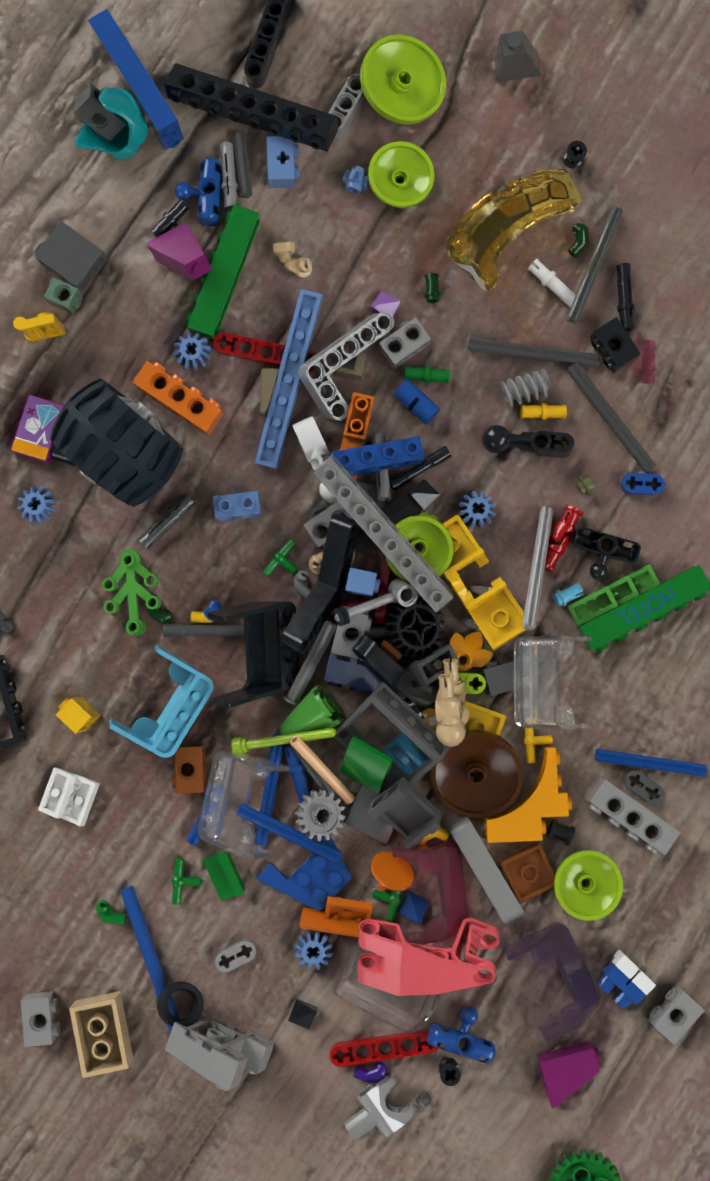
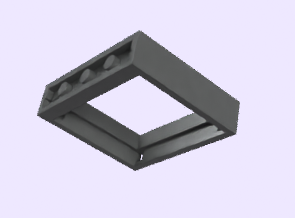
M384 682L336 729V735L334 736L346 749L353 736L377 749L351 725L373 704L428 756L407 777L392 763L391 770L385 778L384 785L387 788L402 777L413 785L440 762L451 748L439 742L436 731Z

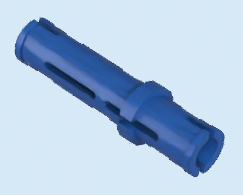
M290 745L283 748L289 765V768H287L288 772L292 775L298 799L302 803L304 801L303 795L311 796V790L305 774V767Z

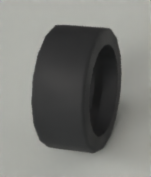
M176 981L168 984L161 991L158 997L157 1010L164 1023L173 1027L174 1022L188 1027L199 1020L203 1012L204 1001L197 987L187 982ZM177 991H186L193 999V1007L190 1014L182 1019L172 1017L167 1008L171 995Z

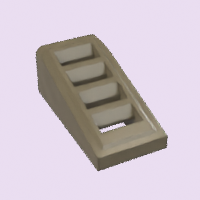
M261 369L260 415L262 417H267L279 369Z

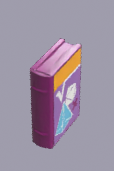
M29 394L10 451L14 452V454L52 465L54 460L52 459L54 443L50 440V435L64 405Z

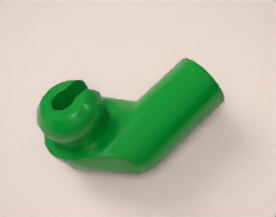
M100 900L97 903L96 912L104 923L125 925L126 914L114 912L106 900Z

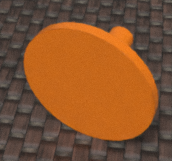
M386 851L380 852L371 861V871L374 878L379 882L378 889L380 891H385L386 888L393 891H403L408 889L413 883L414 873L410 864L398 854Z

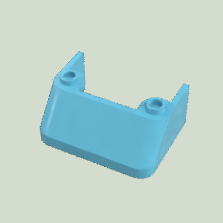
M156 644L155 651L172 661L169 666V675L175 682L179 683V686L156 722L150 718L142 717L136 720L132 728H129L111 718L109 720V728L156 755L168 758L177 751L212 694L214 685L212 680L200 670Z

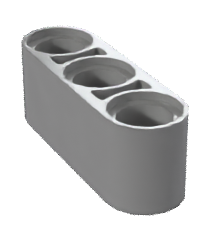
M353 74L347 79L329 111V114L337 116V124L340 125L334 140H339L345 135L365 99L361 87L360 74ZM353 87H360L361 89L358 90V91H355V90H353L352 88H353ZM343 105H349L351 108L342 109L341 107Z

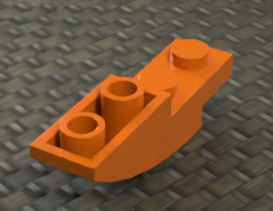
M353 392L340 450L365 446L375 397Z

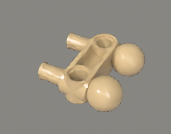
M450 658L443 660L445 674L438 676L440 687L435 701L436 720L438 722L436 735L439 742L444 746L454 747L459 745L465 738L466 730L464 725L468 722L470 713L465 705V682L459 678L458 659L452 658L450 666Z

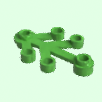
M127 549L120 554V566L110 578H105L102 582L104 590L115 591L117 583L126 574V583L112 600L104 603V610L111 614L117 613L120 604L128 595L129 621L126 624V631L131 636H141L146 631V624L139 618L137 594L146 601V606L149 609H158L161 606V600L159 597L153 596L136 581V572L144 578V583L148 587H156L160 580L158 575L152 574L141 564V556L136 550ZM129 556L132 559L130 564L127 563V558ZM151 576L154 577L153 584L149 583V578ZM109 581L112 582V587L110 589L107 585ZM152 599L156 600V605L154 607L151 605ZM111 603L114 604V609L112 611L109 609V605ZM133 623L137 626L135 631L132 630Z

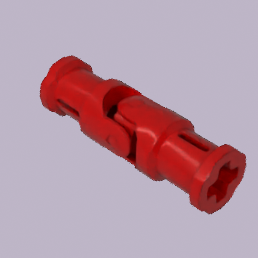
M565 505V512L561 520L557 521L555 530L549 538L544 569L548 572H555L556 569L554 567L559 557L563 556L570 538L575 532L574 527L579 517L584 514L583 511L572 505Z

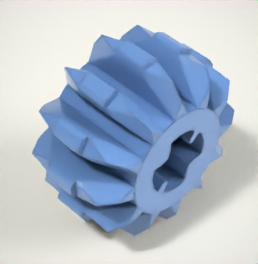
M190 332L187 333V339L180 336L181 344H174L177 351L173 354L174 357L178 358L177 363L179 365L184 364L186 370H189L191 365L195 371L198 370V364L205 367L204 360L211 359L208 353L212 351L211 346L207 345L208 340L206 338L201 339L199 333H196L194 338ZM192 348L194 351L196 350V354L192 355V353H189V350Z
M31 486L30 492L27 490L23 491V494L26 496L25 498H18V501L22 502L23 505L18 506L17 509L24 511L21 517L23 519L28 518L29 523L34 524L37 520L39 524H43L44 518L47 520L51 519V516L48 514L49 512H56V509L51 507L57 503L55 499H51L53 493L50 491L46 492V489L42 486L38 490L35 486ZM37 501L41 502V505H38L37 509H35L34 505H37Z
M472 491V499L468 495H464L463 499L465 502L459 503V507L465 510L459 511L458 514L459 516H467L463 520L464 524L471 520L470 528H474L477 522L478 527L481 529L484 527L483 521L489 525L492 522L489 517L496 516V513L490 510L494 509L496 504L488 503L491 501L492 496H488L486 500L483 498L485 495L484 491L480 492L479 497H477L476 491ZM480 505L482 507L480 512L483 513H473L474 507L472 506L478 507Z
M308 930L307 938L304 935L299 936L301 943H295L294 948L299 950L295 952V958H301L299 961L300 966L307 962V970H311L312 964H315L316 969L320 970V962L324 965L328 964L326 957H332L333 952L328 949L332 948L333 944L332 942H326L328 939L327 934L320 938L319 931H316L315 936H312V932ZM310 947H311V948L318 947L317 953H316V952L310 953V952H309Z

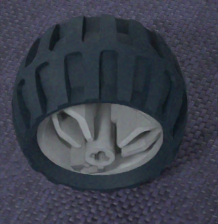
M100 378L85 385L66 402L54 423L50 435V440L54 443L55 447L80 469L79 472L83 477L94 485L98 484L117 499L133 507L147 501L166 485L174 474L183 453V447L153 418L155 416L154 412L140 401L136 404L131 398L125 397Z

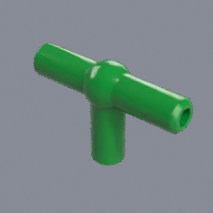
M289 539L278 552L274 553L273 559L262 570V573L269 577L280 564L294 575L298 568L285 557L296 543Z
M175 858L174 877L172 878V904L174 905L181 904L182 886H201L200 877H183V858Z
M374 890L373 899L390 903L386 921L395 922L398 905L401 903L402 891H392V894Z

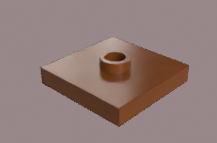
M540 842L498 861L519 904L554 887L555 872Z

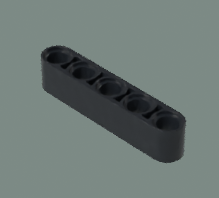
M267 0L244 65L246 82L251 88H260L265 83L293 0ZM267 32H272V33H273L272 35H269V36H268V35H265ZM260 52H265V53H266V54L263 55V56L257 55V54L260 53ZM253 72L259 73L257 76L250 75Z

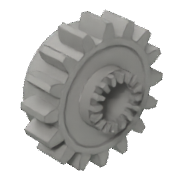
M312 790L311 796L303 795L304 801L297 803L299 810L294 813L298 815V820L295 823L302 826L299 831L306 833V837L309 839L314 837L316 841H321L323 837L325 840H330V833L336 836L337 831L335 829L337 827L343 828V825L339 822L346 817L340 814L345 807L338 806L341 799L333 798L334 793L328 792L326 794L325 790H319V793ZM322 810L323 817L318 821L317 813Z

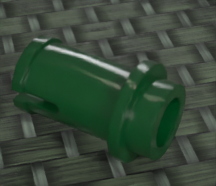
M428 273L425 275L426 293L424 298L427 303H437L442 296L439 292V274Z

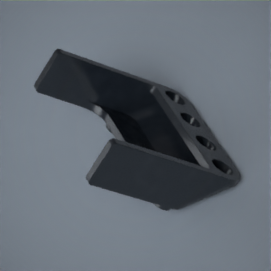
M249 602L207 612L208 618L223 622L243 617L245 631L246 683L237 691L213 697V703L226 708H232L290 690L299 673L298 653L281 645L280 641L282 634L296 614V607L292 602Z

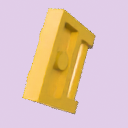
M49 312L39 313L37 317L30 319L16 317L13 321L14 327L18 331L23 332L25 338L30 342L66 334L64 325L53 313Z

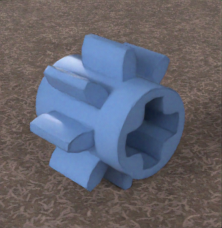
M353 166L351 171L346 169L342 178V183L346 184L345 189L357 195L361 193V190L367 191L369 186L367 170L360 166Z

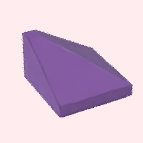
M381 291L372 304L371 311L374 313L388 312L393 317L401 301Z

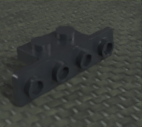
M409 492L382 509L394 525L423 510L408 495ZM359 526L355 548L361 551L373 543V541Z

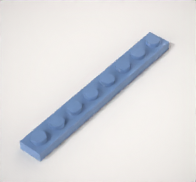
M304 289L300 290L257 451L256 464L278 469L301 382L298 370L307 360L323 300V295Z

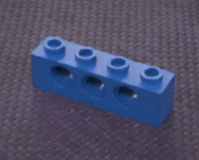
M420 436L333 451L329 455L330 457L333 454L352 476L421 464L425 458Z

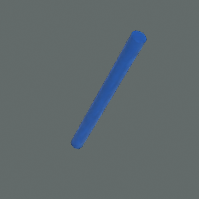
M132 885L121 889L120 893L158 998L161 991L168 984ZM171 995L167 1006L168 1012L175 1019H180ZM167 1024L169 1032L171 1033L173 1027Z

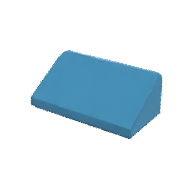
M403 732L383 749L407 776L428 758Z

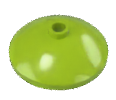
M398 141L384 145L374 154L369 164L368 180L372 191L382 202L393 207L407 208L419 204L428 196L434 183L435 174L431 159L420 147L409 142ZM396 179H402L403 183H397Z
M415 515L407 517L395 525L414 547L417 543L423 544V548L417 551L439 576L447 570L453 557V542L450 533L442 523L428 516ZM385 555L391 570L401 579L408 581Z
M583 850L571 854L560 864L554 878V892L559 904L568 914L580 920L593 921L609 915L617 907L623 893V880L617 865L609 857L597 851ZM583 879H588L586 886L581 885Z

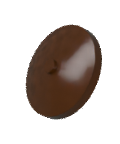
M481 730L466 731L464 740L459 745L451 747L442 760L431 768V782L439 800L451 811L469 818H487L506 810L519 795L523 781L522 764L515 749L502 737Z

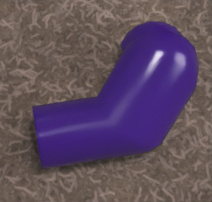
M378 1062L375 1065V1069L372 1070L356 1066L353 1077L370 1084L378 1082L386 1077L387 1065Z

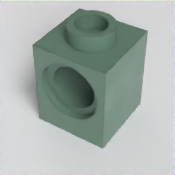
M54 277L52 278L44 298L49 304L74 314L75 309H79L82 303L81 292L72 285ZM63 294H70L67 300L61 301Z

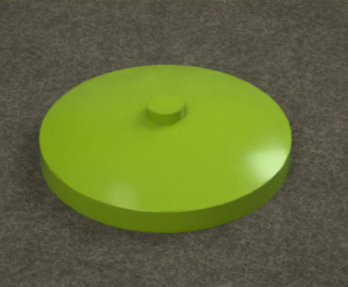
M407 35L386 36L375 42L363 59L360 70V82L363 93L372 108L387 120L405 125L417 124L431 117L441 105L446 92L445 71L438 56L422 41Z

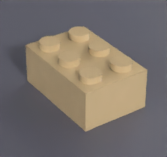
M121 991L76 1000L69 1010L82 1078L128 1069L133 1061V1053Z

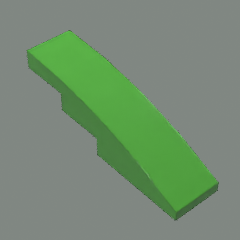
M651 564L568 605V608L577 626L661 583Z

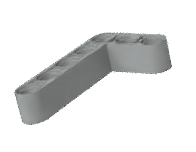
M380 312L370 315L300 366L298 375L326 419L343 420L347 417L349 411L345 400L329 375L393 328L394 319L390 313ZM379 318H381L383 321L382 328H380L378 325ZM362 330L366 333L365 340L361 338ZM345 342H347L349 345V351L347 353L344 351ZM328 354L332 358V363L330 366L326 362V357ZM310 367L315 371L313 378L309 376ZM322 386L326 388V395L324 397L321 395ZM334 405L338 408L336 416L332 412Z

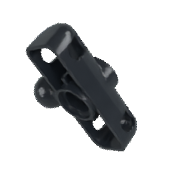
M585 527L576 529L572 538V545L575 548L599 555L597 563L593 564L590 568V575L595 580H602L606 577L608 572L605 566L607 558L631 564L638 560L641 546L637 542ZM581 530L590 531L588 536L580 534ZM602 540L610 543L609 551H604L601 548ZM629 542L633 545L631 548L623 546V544Z

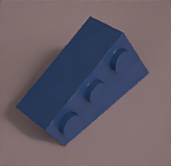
M330 653L324 680L329 681L328 685L341 688L342 684L351 686V691L363 693L364 689L374 691L382 683L360 660Z

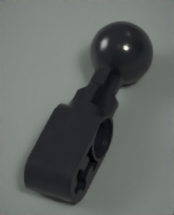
M492 425L484 431L482 436L484 447L491 453H501L508 447L519 448L520 451L531 452L538 456L566 458L572 453L574 447L573 437L568 433L537 431L536 433L522 432L521 434H510L505 427ZM543 439L547 442V445L540 448L535 445V441ZM552 440H554L553 449L550 448ZM561 442H566V449H561Z

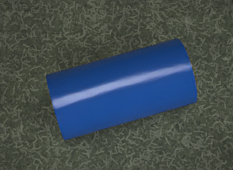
M408 379L403 381L393 393V396L425 425L441 409Z

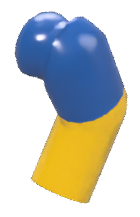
M217 600L210 601L209 606L204 612L192 611L191 622H213L215 619L208 618L207 612L220 610V602Z

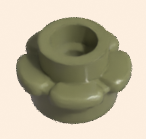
M588 475L579 476V482L576 483L582 495L586 493L590 496L591 492L596 490L591 478Z

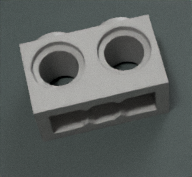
M416 317L411 321L409 319L405 320L398 326L399 329L393 334L388 332L380 339L379 350L394 370L430 345L431 338ZM415 332L418 338L411 340L407 337V333ZM396 344L400 347V351L393 353L388 347Z
M338 501L303 525L319 549L325 547L326 537L321 539L315 535L319 527H325L328 530L329 523L336 513L353 519Z

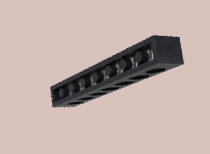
M177 63L174 64L164 82L167 97L173 102H180L194 109H201L212 115L221 116L233 122H239L254 129L269 132L274 136H281L295 143L311 146L316 150L320 149L328 152L338 132L337 116Z

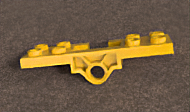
M457 514L443 523L450 533L453 542L452 561L443 575L494 651L527 630L522 627L524 612L501 577L491 582L492 589L474 599L470 590L466 588L457 571L473 561L481 568L488 564L489 560L484 550L480 548Z

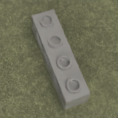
M601 777L585 799L591 803L589 808L599 815L604 812L610 816L608 818L610 823L618 828L621 825L627 828L626 834L637 842L640 838L647 843L645 847L654 854L661 852L666 855L681 833ZM611 799L617 800V807L614 810L608 809V802ZM635 812V821L628 823L627 815ZM653 825L655 829L653 835L646 836V828Z

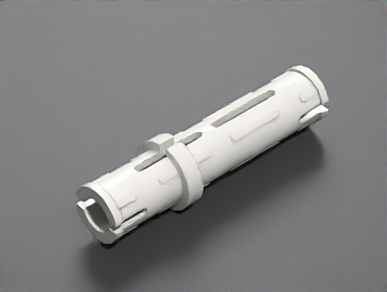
M536 259L527 270L531 271L542 281L541 285L547 286L571 308L576 294L555 276L556 273L554 271L551 272L539 259Z

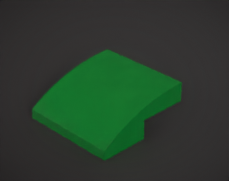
M353 736L345 753L340 771L379 794L384 787L385 778L391 770L393 759Z

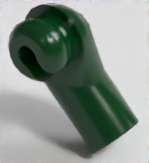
M576 223L572 228L573 234L576 235V242L568 249V252L573 257H577L589 242L588 228L585 224Z
M155 599L151 600V605L153 607L156 605ZM160 607L158 609L148 608L150 617L159 623L165 624L173 618L170 610L165 611Z

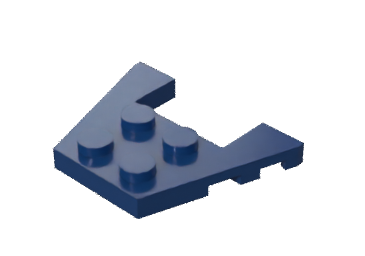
M320 814L316 816L318 821L322 818ZM329 834L330 840H325L322 837L321 842L337 849L331 834ZM313 852L289 878L272 862L256 878L320 911L326 905L327 897H334L352 877L342 857L337 863H334Z

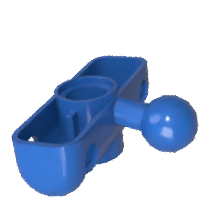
M206 158L201 162L199 188H192L188 183L180 182L175 187V194L182 200L198 197L199 223L202 226H217L220 222L222 168L217 159ZM215 167L220 168V173L215 171ZM209 189L214 190L210 194L205 193ZM214 206L218 208V215L213 213Z
M466 1006L460 1012L462 1024L459 1030L438 1023L431 1024L427 1035V1043L429 1045L482 1063H490L493 1060L496 1052L495 1045L489 1040L468 1034L470 1026L478 1020V1013L475 1008ZM442 1027L449 1029V1033L442 1031ZM464 1038L465 1046L460 1050L459 1042ZM483 1041L488 1042L489 1046L483 1045ZM438 1043H442V1044H445L446 1046L443 1048V1047L437 1046V1044H438ZM480 1056L486 1058L485 1060H479Z

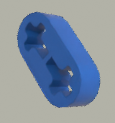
M629 473L622 478L620 486L626 494L652 496L663 491L665 482L657 474ZM633 478V482L640 483V485L630 489V485H626V482ZM654 479L655 483L659 484V487L653 490L652 486H645V483H650Z

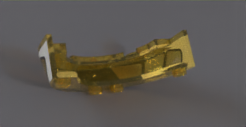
M541 169L533 171L531 177L523 180L519 176L505 183V189L497 192V194L493 195L491 192L482 198L455 225V234L448 237L447 254L481 289L489 291L497 286L500 274L495 268L496 260L510 241L516 239L523 230L543 219L572 213L583 200L567 169Z

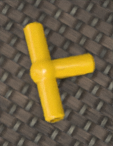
M525 718L524 744L526 745L527 763L533 764L536 763L535 745L552 744L553 738L551 735L534 736L533 719Z

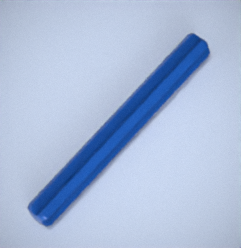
M274 733V734H273V737H274V736H281V734H279V733ZM284 744L271 746L260 809L261 813L272 817ZM258 826L255 844L266 846L269 831Z
M596 749L595 760L598 762L705 777L707 774V766L704 764Z
M241 804L237 810V816L334 863H337L341 858L342 852L321 841H316L314 838L309 839L305 833H301L299 830L245 804Z

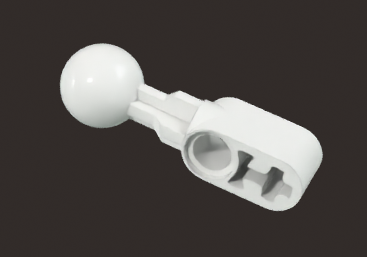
M313 416L293 424L292 427L308 462L311 463L315 471L316 468L329 458V451ZM320 483L319 492L321 497L328 503H336V498Z

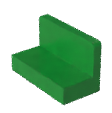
M228 848L203 860L221 901L234 895L238 897L245 893L246 887Z

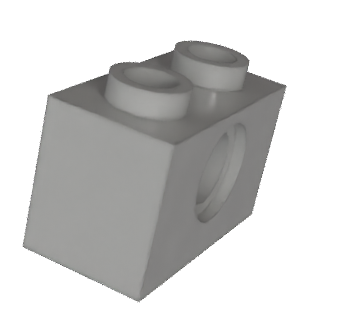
M368 611L351 617L349 624L343 626L337 624L331 653L358 659L351 649L364 635L365 631L369 632L372 619L368 618ZM348 628H355L359 633L356 637H349L345 632Z
M677 986L675 989L672 988L668 991L664 1002L651 1011L648 1020L675 1045L705 1010L682 988ZM674 1009H679L678 1015L671 1018L670 1013Z
M54 991L30 993L21 999L24 1047L52 1045L60 1035V1023L56 1021L59 1004L58 999L54 996ZM37 1015H43L46 1018V1023L40 1022Z

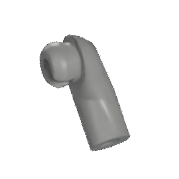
M301 570L294 576V589L297 594L306 599L311 592V589L308 588L309 575L306 571Z

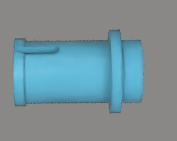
M579 583L562 591L556 590V593L553 594V598L558 606H566L567 602L584 596Z

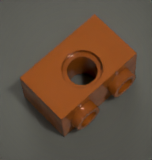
M205 745L179 746L175 754L171 756V763L175 765L176 773L172 775V787L176 788V794L205 792ZM185 763L193 765L194 772L192 775L184 773L183 766Z

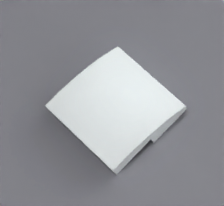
M54 767L38 810L78 826H85L100 783Z

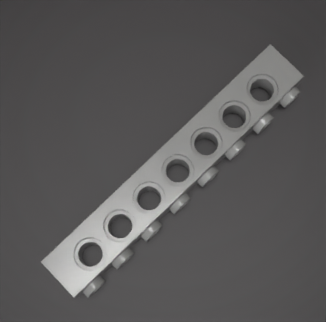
M333 454L315 469L314 475L435 612L453 599V591Z

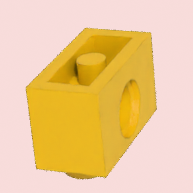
M83 697L66 698L58 706L60 710L55 714L75 734L85 732L101 716Z

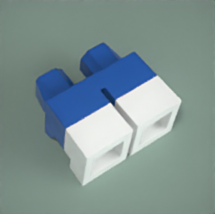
M619 949L611 963L602 969L604 975L597 984L607 994L615 986L621 989L613 1000L624 1010L632 1002L637 1005L656 985Z

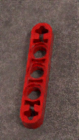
M219 333L213 340L216 351L222 355L279 367L286 346L229 333ZM223 339H226L227 343L234 345V340H236L235 352L232 351V346L226 345L224 349H221L220 344H218V342H222ZM242 343H249L251 345L249 353L243 354L239 351ZM263 348H271L273 355L270 358H263L261 356ZM309 350L307 360L317 353ZM312 367L309 368V373L315 372Z
M422 1029L416 1032L409 1031L337 1042L330 1049V1060L335 1066L342 1067L436 1052L439 1048L429 1046L427 1042H422L427 1040L429 1029ZM416 1037H420L422 1048H418V1041ZM406 1038L414 1041V1046L410 1050H405L401 1046L402 1041ZM382 1042H388L392 1046L391 1051L388 1053H382L378 1047ZM360 1045H365L369 1049V1053L364 1057L356 1053V1049ZM349 1047H353V1058H350ZM338 1049H341L342 1053H348L343 1055V1059H339L335 1055Z

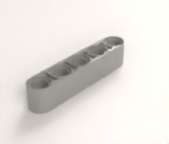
M465 817L448 827L504 924L506 925L523 915V909L469 818Z

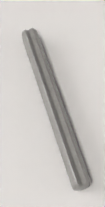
M546 506L540 510L522 627L528 630H534L536 627L553 517V509Z

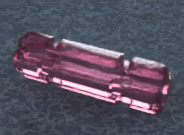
M653 340L642 342V351H644L642 353V371H644L642 383L644 384L655 382V373L653 371H655L656 353H653V350H656V343Z

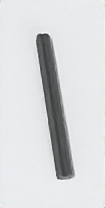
M613 206L609 212L566 320L573 324H576L580 319L623 213V210L617 206Z
M470 338L468 342L469 351L567 364L578 363L579 365L597 367L600 359L598 354L494 340Z
M572 364L567 369L572 379L643 471L648 473L653 470L656 464L579 364Z

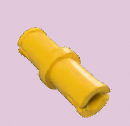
M540 403V405L520 406L521 419L540 418L541 421H545L547 418L566 419L567 415L566 405Z

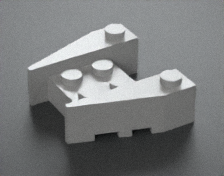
M201 1014L199 1020L188 1027L174 1022L165 1050L207 1080L215 1083L218 1089L230 1091L240 1084L244 1071L249 1074H258L266 1069L275 1042L250 1031H247L246 1034L234 1031L235 1026L230 1024L224 1026L213 1021V1018Z

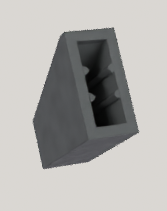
M518 31L500 34L494 60L497 82L540 76L538 53L525 33Z

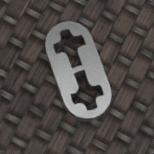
M243 939L221 950L215 958L217 969L221 972H229L251 961L257 951L255 942L251 939ZM243 945L247 948H252L250 955L247 956L246 953L238 955L242 951ZM223 955H225L226 958H229L233 955L235 957L230 960L228 966L226 965V963L221 964L220 962L223 958Z

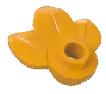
M480 631L470 633L465 638L455 632L450 639L449 644H451L457 658L459 659V657L464 656L467 660L464 665L460 664L458 666V671L465 672L472 667H483L493 656L491 651L481 649L483 639Z

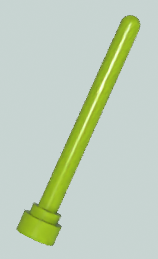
M328 728L254 740L236 737L232 739L231 747L233 754L239 756L245 755L250 749L290 744L291 739L295 736H299L303 741L331 738L336 735V730Z

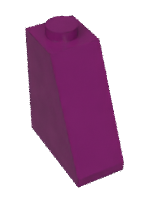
M186 222L147 242L152 255L158 263L190 280H194L212 270L204 252Z
M589 1041L537 1054L544 1087L551 1108L557 1107L600 1072L598 1063L601 1062L598 1049L593 1048Z

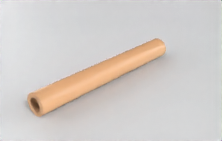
M299 736L293 737L290 741L292 747L347 805L351 804L355 796Z

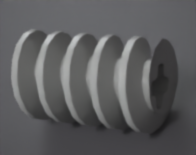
M542 369L540 374L538 371H533L532 376L526 373L523 379L521 376H516L515 382L511 378L507 379L506 384L503 381L500 382L502 394L510 407H513V400H516L521 405L523 397L527 402H530L531 395L536 400H539L540 392L546 398L550 389V380L545 369Z

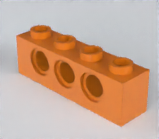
M146 361L132 382L134 386L209 436L224 415L220 409L221 405L211 398L207 401L201 397L203 393L192 386L189 389L183 385L185 381L177 375L173 374L171 377L165 373L166 368L155 362L152 364ZM165 380L166 386L162 389H157V382ZM177 393H185V397L183 400H174V397ZM195 405H203L201 413L195 414L192 412Z

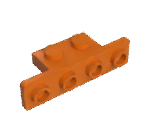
M328 896L325 911L305 907L302 909L300 928L359 938V924L363 920L387 921L371 918L373 903Z

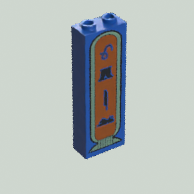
M108 9L90 18L88 21L98 45L128 92L140 106L146 121L164 149L167 150L178 146L184 139L178 119Z

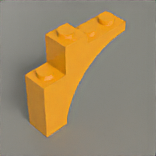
M543 746V760L538 778L529 793L519 803L505 812L484 818L485 840L487 843L543 841L542 834H546L545 820H542L541 817L569 816V810H572L571 796H568V793L565 791H558V788L562 787L561 774H557V765H560V752L556 751V747Z

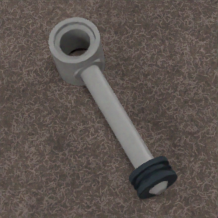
M396 579L388 586V594L346 609L344 606L336 608L333 611L337 624L343 626L350 623L351 617L390 602L409 607L416 602L418 592L411 584L401 579Z

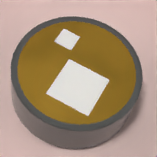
M428 707L423 709L421 712L425 717L423 720L433 729H436L438 722L436 720L435 708Z

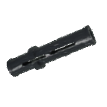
M621 263L616 265L619 298L617 312L619 313L620 323L626 332H630L635 329L631 264Z

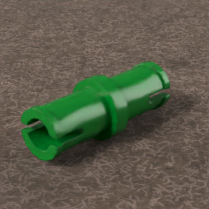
M406 365L405 380L424 381V384H429V382L449 384V369H432L431 366L422 368Z

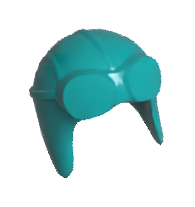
M103 87L99 95L100 103L109 112L123 117L127 124L109 141L105 137L99 136L93 128L84 123L74 142L79 148L111 154L119 161L131 159L137 155L140 145L145 142L148 135L145 116L138 103L128 91L117 87Z

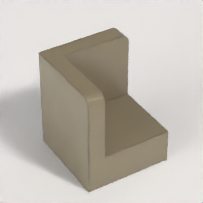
M359 353L357 357H353L335 371L336 376L362 381L366 354Z

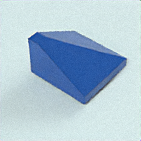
M408 891L399 913L420 924L429 900Z

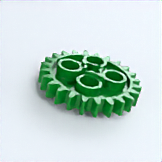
M583 1148L580 1149L579 1155H576L575 1151L571 1150L572 1157L570 1158L563 1154L565 1161L562 1163L556 1160L558 1169L551 1168L550 1170L554 1177H548V1181H567V1179L573 1181L622 1180L620 1174L617 1173L618 1170L615 1164L611 1165L608 1157L603 1160L604 1157L601 1152L595 1157L592 1149L589 1150L587 1155ZM578 1170H585L582 1175H575Z

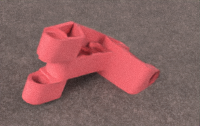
M465 918L462 921L453 947L444 949L406 942L400 926L396 923L373 919L363 920L359 924L358 944L362 949L374 953H364L359 956L357 979L364 985L396 996L442 994L490 984L495 979L496 966L491 961L478 957L476 954L477 950L496 948L500 942V931L496 927L479 920ZM492 935L495 937V939L489 940L486 939L484 936ZM466 946L465 961L463 962L460 958L463 948ZM487 970L490 972V974H483L479 971Z

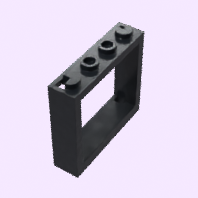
M0 655V691L13 738L0 741V749L28 741L26 731L28 728L21 718L23 713L22 706L15 696V692H17L16 684L13 679L11 680L9 674L11 666L4 655Z

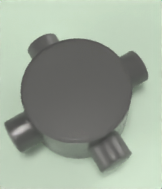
M429 1090L421 1092L416 1098L417 1104L415 1106L418 1109L420 1107L425 1108L432 1100L430 1097L432 1093Z

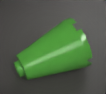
M318 684L313 687L280 724V734L287 735L333 728L343 723L344 718L340 719L339 717L342 711L329 692L324 694L321 691L324 687Z

